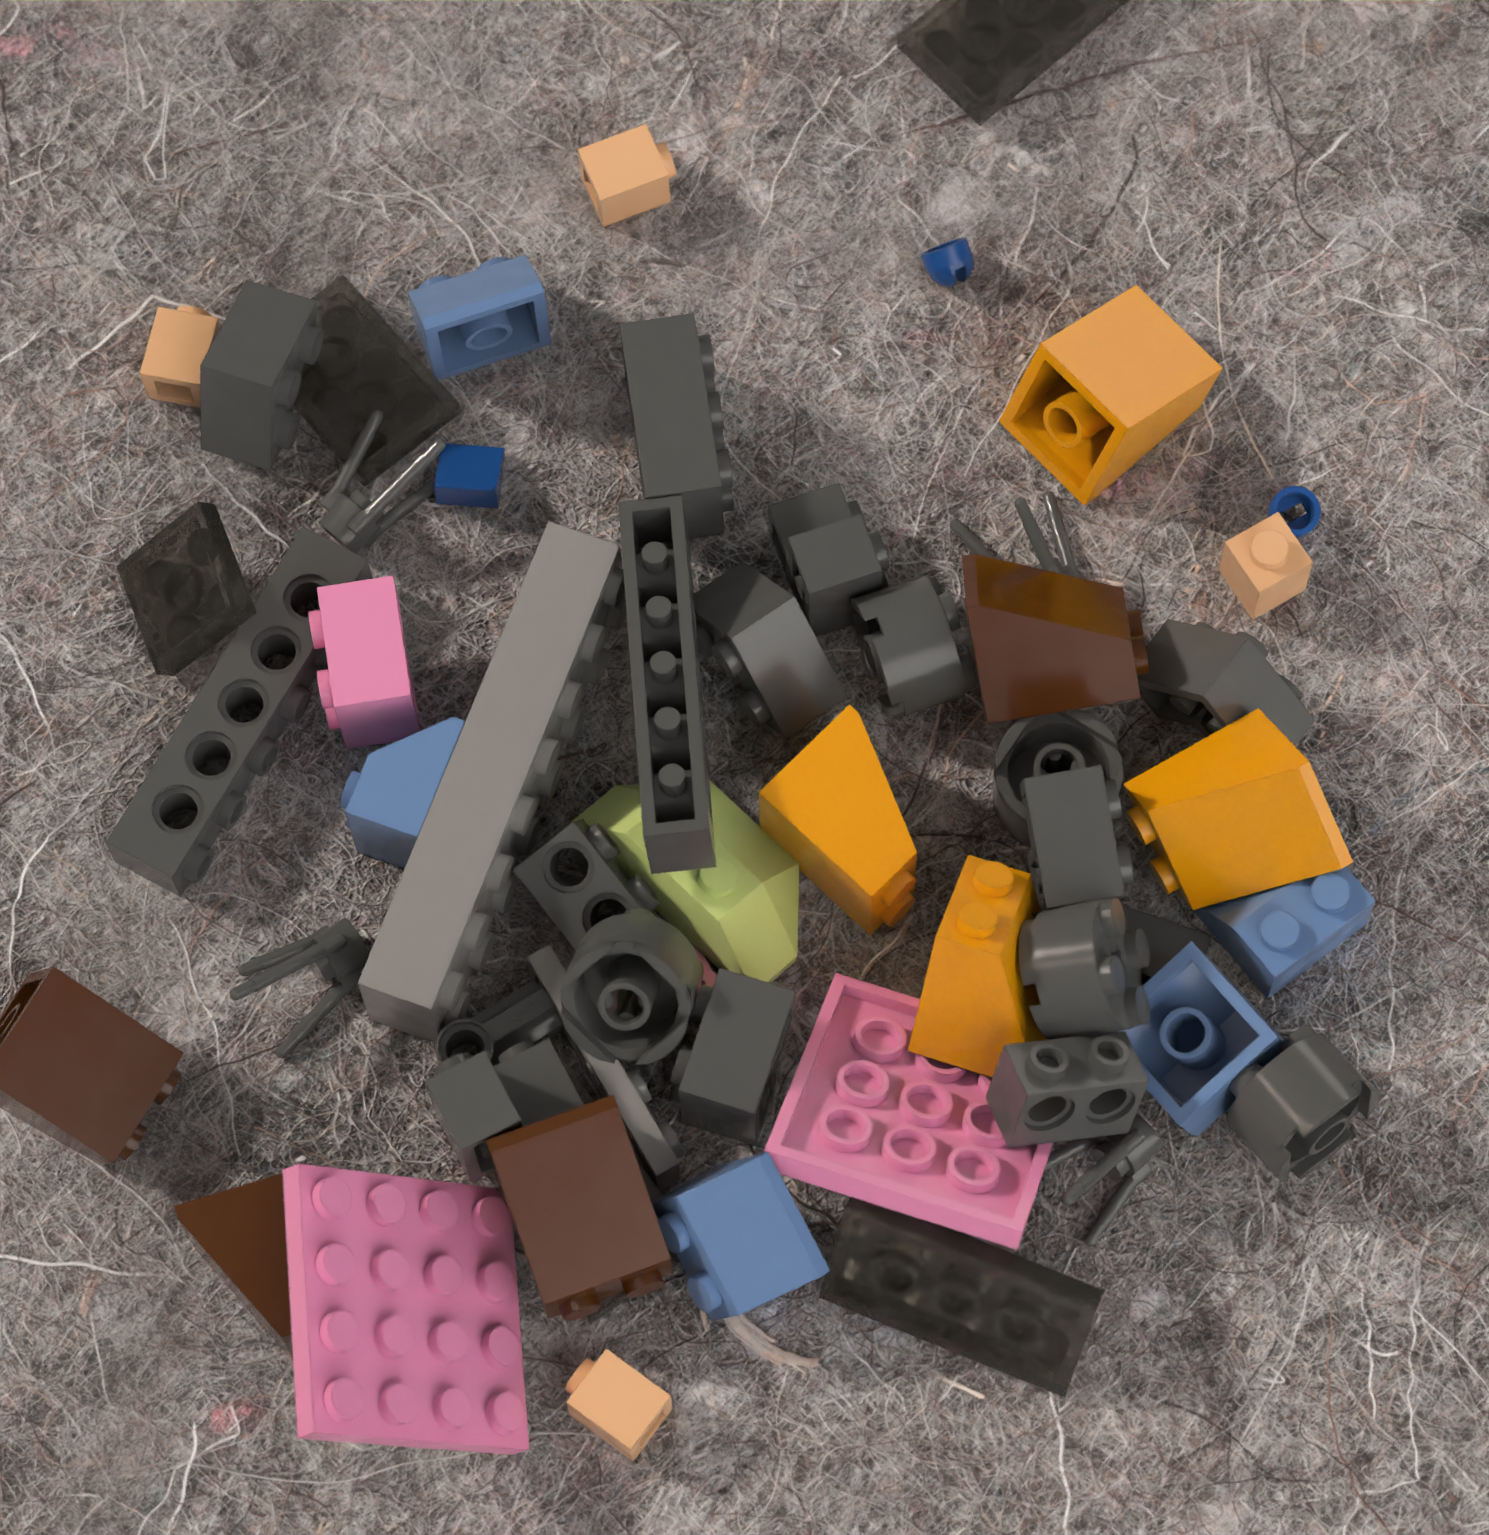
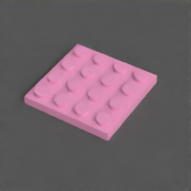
M835 973L764 1153L769 1152L781 1175L1018 1250L1054 1142L1008 1148L985 1098L992 1077L908 1051L920 999Z
M299 1163L282 1170L297 1438L514 1455L529 1450L513 1219L502 1189Z

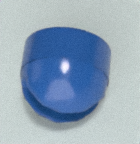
M966 237L948 241L920 254L926 272L931 279L940 286L948 288L956 284V278L962 283L970 277L974 267L973 254Z
M1290 486L1284 488L1272 498L1268 506L1267 516L1270 517L1277 512L1282 514L1302 503L1306 514L1287 523L1295 537L1300 538L1316 527L1320 519L1321 508L1318 499L1310 490L1300 486Z

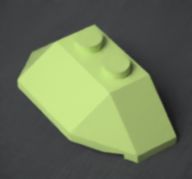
M711 781L710 793L717 867L651 874L643 838L639 784L615 785L572 821L584 819L589 827L597 822L604 828L620 850V853L614 859L627 876L631 878L637 873L647 882L660 901V905L654 909L671 925L682 932L690 943L718 969H726L771 983L796 961L798 953L799 863Z

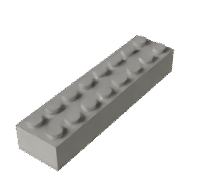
M548 521L357 983L370 1020L436 1043L440 1031L448 1023L464 1019L471 996L470 993L464 991L473 969L482 971L487 963L494 942V935L488 933L496 911L505 913L510 906L517 885V877L511 875L519 853L528 856L535 844L541 820L534 817L543 796L552 798L556 792L564 766L563 762L558 761L566 739L574 742L578 737L586 714V706L580 704L588 683L598 685L608 661L609 650L603 648L611 627L620 630L627 616L620 545Z

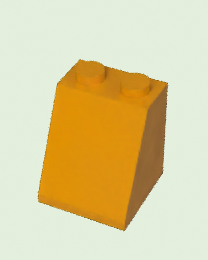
M1135 285L1040 343L998 422L1085 506L1202 405L1223 367L1139 286Z
M849 704L758 792L760 828L799 863V870L863 930L871 935L883 922L889 927L895 925L913 906L916 900L912 894L915 892V883L917 881L915 878L917 851L860 714Z
M1259 708L1124 783L1134 806L1126 811V816L1144 846L1151 843L1157 857L1148 861L1157 882L1167 895L1177 891L1192 910L1339 870L1353 863L1310 761Z
M972 855L967 856L935 937L908 1051L993 1077L1004 1045L1048 1040L1037 1027L1029 1008L1030 1006L1041 1004L1036 984L1023 986L1019 964L1021 926L1024 920L1033 919L1031 914L1041 912L1030 873L1007 867L999 862L988 861Z

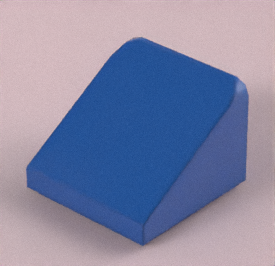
M446 444L445 449L440 454L435 476L434 492L437 504L499 509L505 448Z

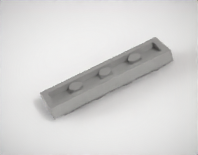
M549 944L527 956L529 976L531 980H535L544 989L562 1020L561 988L571 959L567 958L560 962ZM564 1027V1031H562L600 1097L603 1099L614 1095L634 1154L656 1192L679 1181L680 1163L677 1159L684 1155V1150L669 1123L665 1120L657 1125L645 1106V1103L651 1101L652 1097L638 1070L634 1066L624 1070L618 1059L613 1064L592 1057L572 1040Z

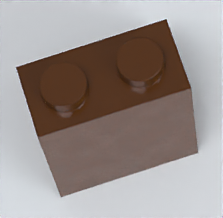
M978 554L962 556L966 611L987 724L1141 699L1137 675L1150 673L1140 609L1127 611L1123 588Z
M54 966L27 974L0 1016V1108L99 1165L114 1164L118 1157L126 1160L139 1145L146 1132V1127L140 1124V1121L151 1104L155 1102L161 1105L177 1085L181 1072L176 1070L175 1066L184 1053Z
M614 1095L486 1140L499 1183L548 1319L558 1315H562L564 1321L585 1317L601 1308L599 1300L621 1292H625L627 1298L651 1293L664 1285L662 1277L673 1274L671 1257Z
M283 1173L174 1206L177 1218L195 1250L293 1361Z

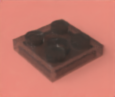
M195 503L116 566L156 675L175 676L257 613L215 504Z

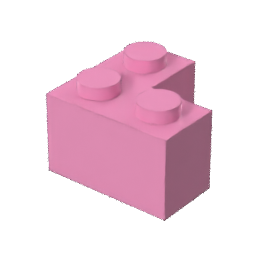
M393 575L317 587L320 610L308 611L314 649H326L328 669L317 671V680L322 708L326 711L329 730L341 729L346 749L395 742L421 731L413 677L406 651L399 598Z

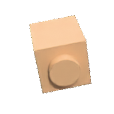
M646 124L578 149L581 178L603 227L671 202L669 179L677 176L675 165L665 142L655 145Z
M158 306L140 370V376L149 399L200 408V365L221 328L217 317H213L209 312L194 306H179L177 310Z
M1277 512L1224 543L1219 571L1251 619L1254 620L1306 590L1313 562L1280 513Z
M605 1349L596 1363L590 1358L585 1359L576 1369L565 1387V1391L571 1394L566 1401L569 1415L631 1461L636 1459L673 1409L671 1395L608 1349Z

